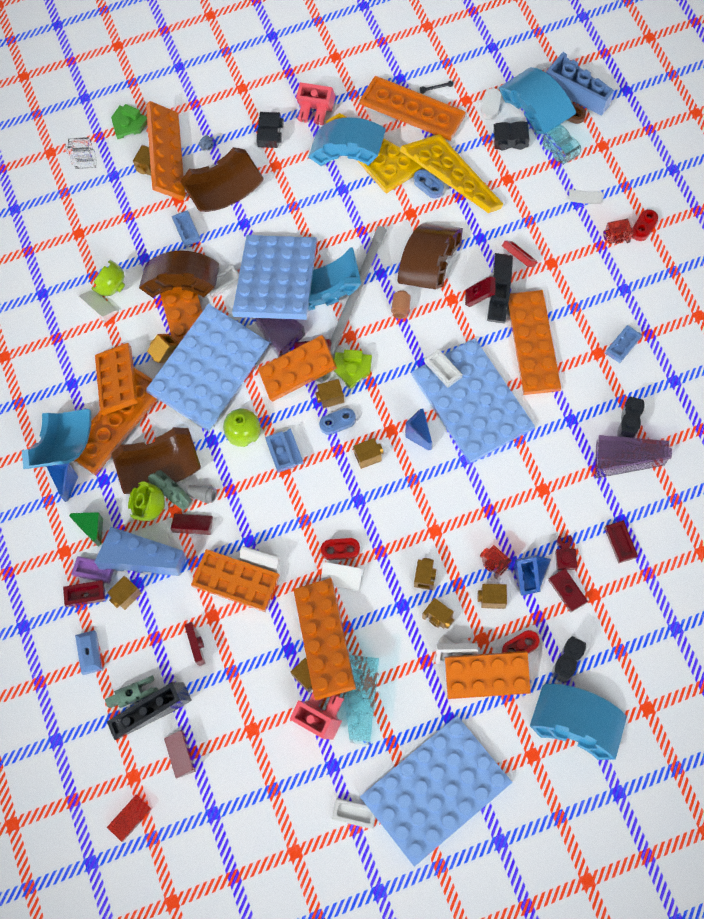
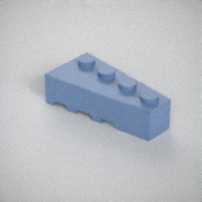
M563 51L546 73L562 87L571 101L602 116L610 106L614 90L599 78H593L590 71L580 68L578 66L579 63L574 59L571 61Z
M110 527L94 562L99 569L103 570L114 569L116 571L126 570L135 571L136 573L150 572L160 575L179 576L187 558L183 550Z

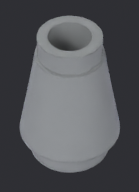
M189 485L187 495L209 504L215 501L217 489L212 485Z

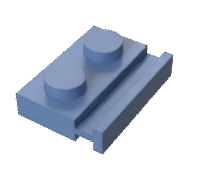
M291 428L288 431H281L265 437L277 473L294 468L296 465L304 464Z

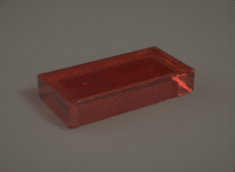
M136 794L106 828L121 842H124L150 813L152 808Z

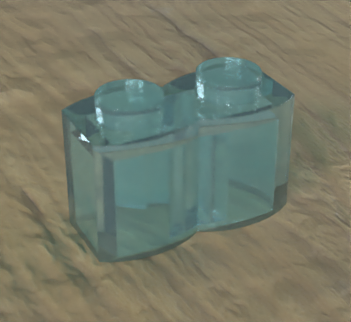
M560 124L543 135L542 144L544 148L553 153V157L557 162L564 165L580 155L581 145L563 125Z

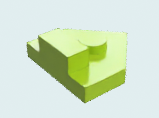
M344 349V353L335 352L334 361L337 369L334 372L345 382L349 389L370 375L372 355L363 354V351Z

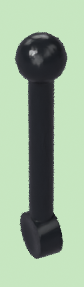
M450 80L447 83L431 87L422 86L420 87V93L424 94L426 91L446 86L452 87L454 82Z

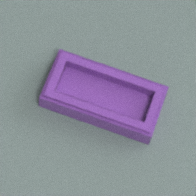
M77 556L71 573L72 576L93 581L103 580L104 583L110 584L114 569H99L94 559Z

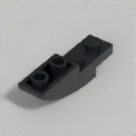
M499 253L494 255L492 277L495 278V295L489 298L488 322L502 324L506 322L511 289L513 255Z

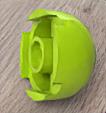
M111 259L108 261L110 265L108 267L104 266L94 281L96 287L91 288L102 296H112L117 291L120 293L125 287V283H123L125 278L124 271Z
M239 408L227 414L223 423V431L230 444L237 447H246L248 444L257 441L261 434V425L253 411Z
M140 482L138 483L140 486L133 488L129 496L128 509H131L132 513L130 517L139 521H151L156 519L164 510V494L156 485Z

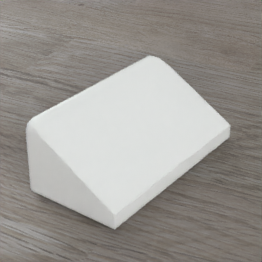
M93 290L78 296L81 303L104 323L118 312L100 294Z
M241 546L240 561L275 573L278 572L281 564L278 556Z
M323 562L321 581L332 578L334 587L359 591L363 570L362 568Z

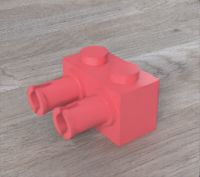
M300 82L296 95L300 106L297 120L300 122L304 120V123H307L310 109H317L313 122L319 125V122L320 125H324L326 112H332L336 98L333 88Z
M313 692L309 700H298L289 720L322 739L334 740L342 723V720L338 719L337 713L345 699L343 697L340 698L339 695L331 696L325 710L320 707L323 699L315 700Z

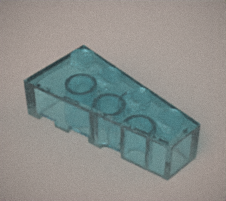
M349 655L356 685L355 690L343 693L349 740L353 744L371 745L380 661L379 658Z

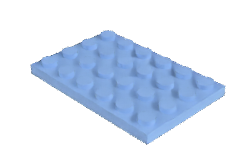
M246 235L232 310L233 317L307 320L317 237Z
M208 304L147 387L146 392L209 432L267 350L270 342Z
M475 338L444 354L463 375L460 380L449 388L444 385L426 364L411 372L412 377L469 464L535 428V425Z
M456 716L363 793L360 798L415 867L513 782L461 719Z

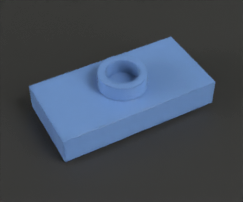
M188 210L171 216L184 247L201 241Z
M627 325L607 348L605 354L620 364L642 338V334Z

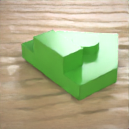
M127 104L124 106L119 105L111 116L117 140L124 138L126 135L140 134L147 125V116L142 115L139 109Z

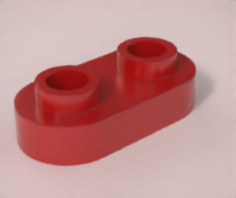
M647 209L640 214L631 231V236L634 240L645 241L649 237L658 221V214L654 210Z
M354 538L329 539L321 545L322 556L330 561L353 559L360 553V544ZM353 547L354 550L352 552H348L347 548ZM331 548L335 550L332 554L327 552Z
M526 630L507 641L503 645L501 653L513 649L515 652L527 651L530 654L539 646L540 638L536 632ZM530 639L532 641V644L527 645L525 643V640Z

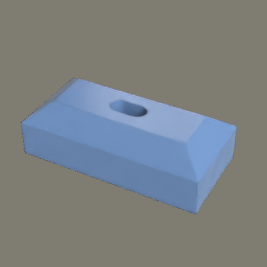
M93 630L75 635L81 674L87 675L103 671L97 632ZM87 648H89V654H88V655H87V653H86V649H87Z

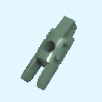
M158 470L155 474L153 473L148 476L149 482L159 487L164 496L183 511L192 504L193 500L162 470Z
M151 675L115 690V695L105 699L107 707L119 706V708H122L158 691L157 687L146 691L142 689V686L150 684L155 680L154 676Z

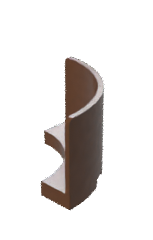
M232 147L224 157L217 161L216 166L188 169L180 182L198 211L211 212L239 202L252 193L263 182L264 177L245 149Z
M422 223L409 237L404 248L397 282L399 284L434 290L444 287L448 266L446 260L448 256H452L455 250L462 245L463 228L432 223Z
M178 250L166 252L152 258L145 264L139 289L154 298L162 292L181 287L182 290L194 292L204 298L215 288L220 264L209 256L193 251Z
M173 427L168 432L154 438L155 442L146 445L144 441L135 444H121L112 452L111 455L122 492L124 494H131L133 488L140 486L138 483H151L148 480V476L153 473L155 474L158 470H162L175 483L199 471L201 465L189 428Z

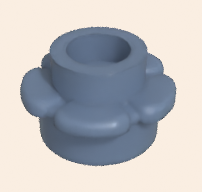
M205 135L201 138L198 145L202 151L205 149L208 151L214 145L212 142L213 137Z

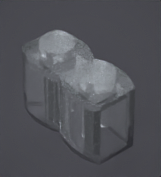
M68 138V144H65V151L70 156L71 165H74L75 169L97 168V156L90 138Z

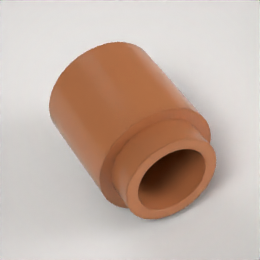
M399 290L393 294L391 312L393 313L392 316L397 319H404L409 314L411 295L406 291Z

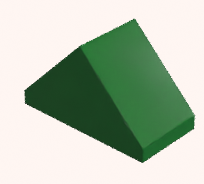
M71 513L69 517L99 547L102 543L103 517L100 513Z

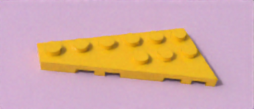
M338 113L332 118L328 119L326 123L333 121L335 119L347 117L341 113ZM384 138L378 156L369 166L358 161L386 194L414 177L418 170H425V168L400 151V147Z
M441 134L401 146L400 151L487 213L502 208L503 203Z

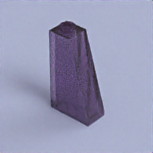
M251 318L265 339L269 341L271 348L278 358L288 353L294 347L295 342H299L306 335L304 326L295 319Z
M599 435L595 448V478L665 466L667 461L672 458V448H669V441Z

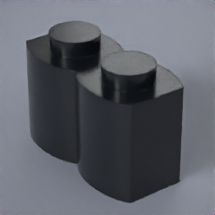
M260 111L256 137L258 147L278 148L279 143H282V132L280 130L284 128V118H281L280 112Z
M528 122L495 123L493 125L494 149L501 151L510 148L522 150L529 147Z
M631 396L627 399L621 413V423L617 430L618 439L632 442L635 439L641 426L640 417L645 408L643 399Z
M574 636L567 640L562 648L560 657L553 666V678L564 684L571 679L576 671L577 663L585 653L586 642Z

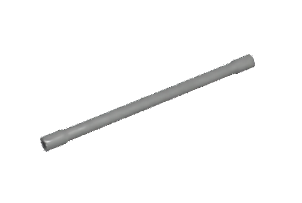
M378 226L374 233L372 243L359 271L361 285L355 292L349 295L330 339L332 342V356L336 351L377 251L386 235L387 229L383 226ZM326 375L316 379L315 381L322 383Z

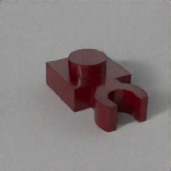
M571 535L568 536L567 543L561 541V536L557 538L556 542L558 547H560V549L555 550L557 570L565 568L566 570H577L578 568L576 548L570 549L573 541Z

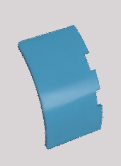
M530 67L499 87L505 103H509L518 109L522 108L526 112L524 115L533 127L535 134H546L576 114L572 102L562 87L549 74L538 68Z
M347 117L335 119L318 129L308 158L321 167L331 160L339 159V156H347L348 159H354L369 166L379 154L386 129L375 122L362 118Z
M350 247L340 258L332 263L313 270L308 311L315 310V306L326 304L329 306L340 301V297L346 294L349 296L359 288L361 279L353 247Z
M91 410L42 413V426L39 435L41 439L31 448L22 450L23 469L67 464L76 460L88 442L91 428Z
M544 684L540 691L530 727L540 738H552L565 742L567 738L578 742V747L593 755L597 760H616L627 716L608 700L589 691L561 684Z

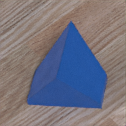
M423 408L419 409L406 422L405 437L429 451L432 450V440Z
M69 463L46 466L60 497L64 502L69 501L79 476Z
M534 555L515 560L513 569L521 596L541 592L540 588L551 559Z

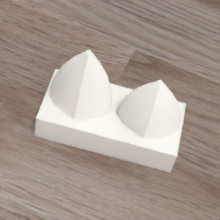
M443 635L438 643H436L435 662L436 664H445L444 657L478 654V644L472 643L466 638H463L459 643H452L447 636Z

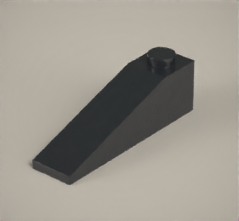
M171 682L108 720L107 724L113 739L118 740L191 702L192 699L184 682Z

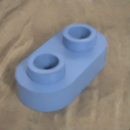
M418 170L414 174L415 186L430 198L436 199L443 195V183L430 172Z
M343 408L325 415L320 419V430L325 435H332L348 429L355 424L356 415L349 408ZM349 415V418L345 419L343 416ZM326 422H332V424L326 425Z

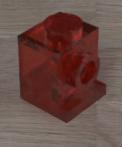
M628 218L608 222L603 231L604 240L608 244H619L623 241L630 243L633 236Z
M495 545L490 549L485 548L480 554L483 566L489 572L493 571L495 573L494 578L496 580L510 567L512 561Z

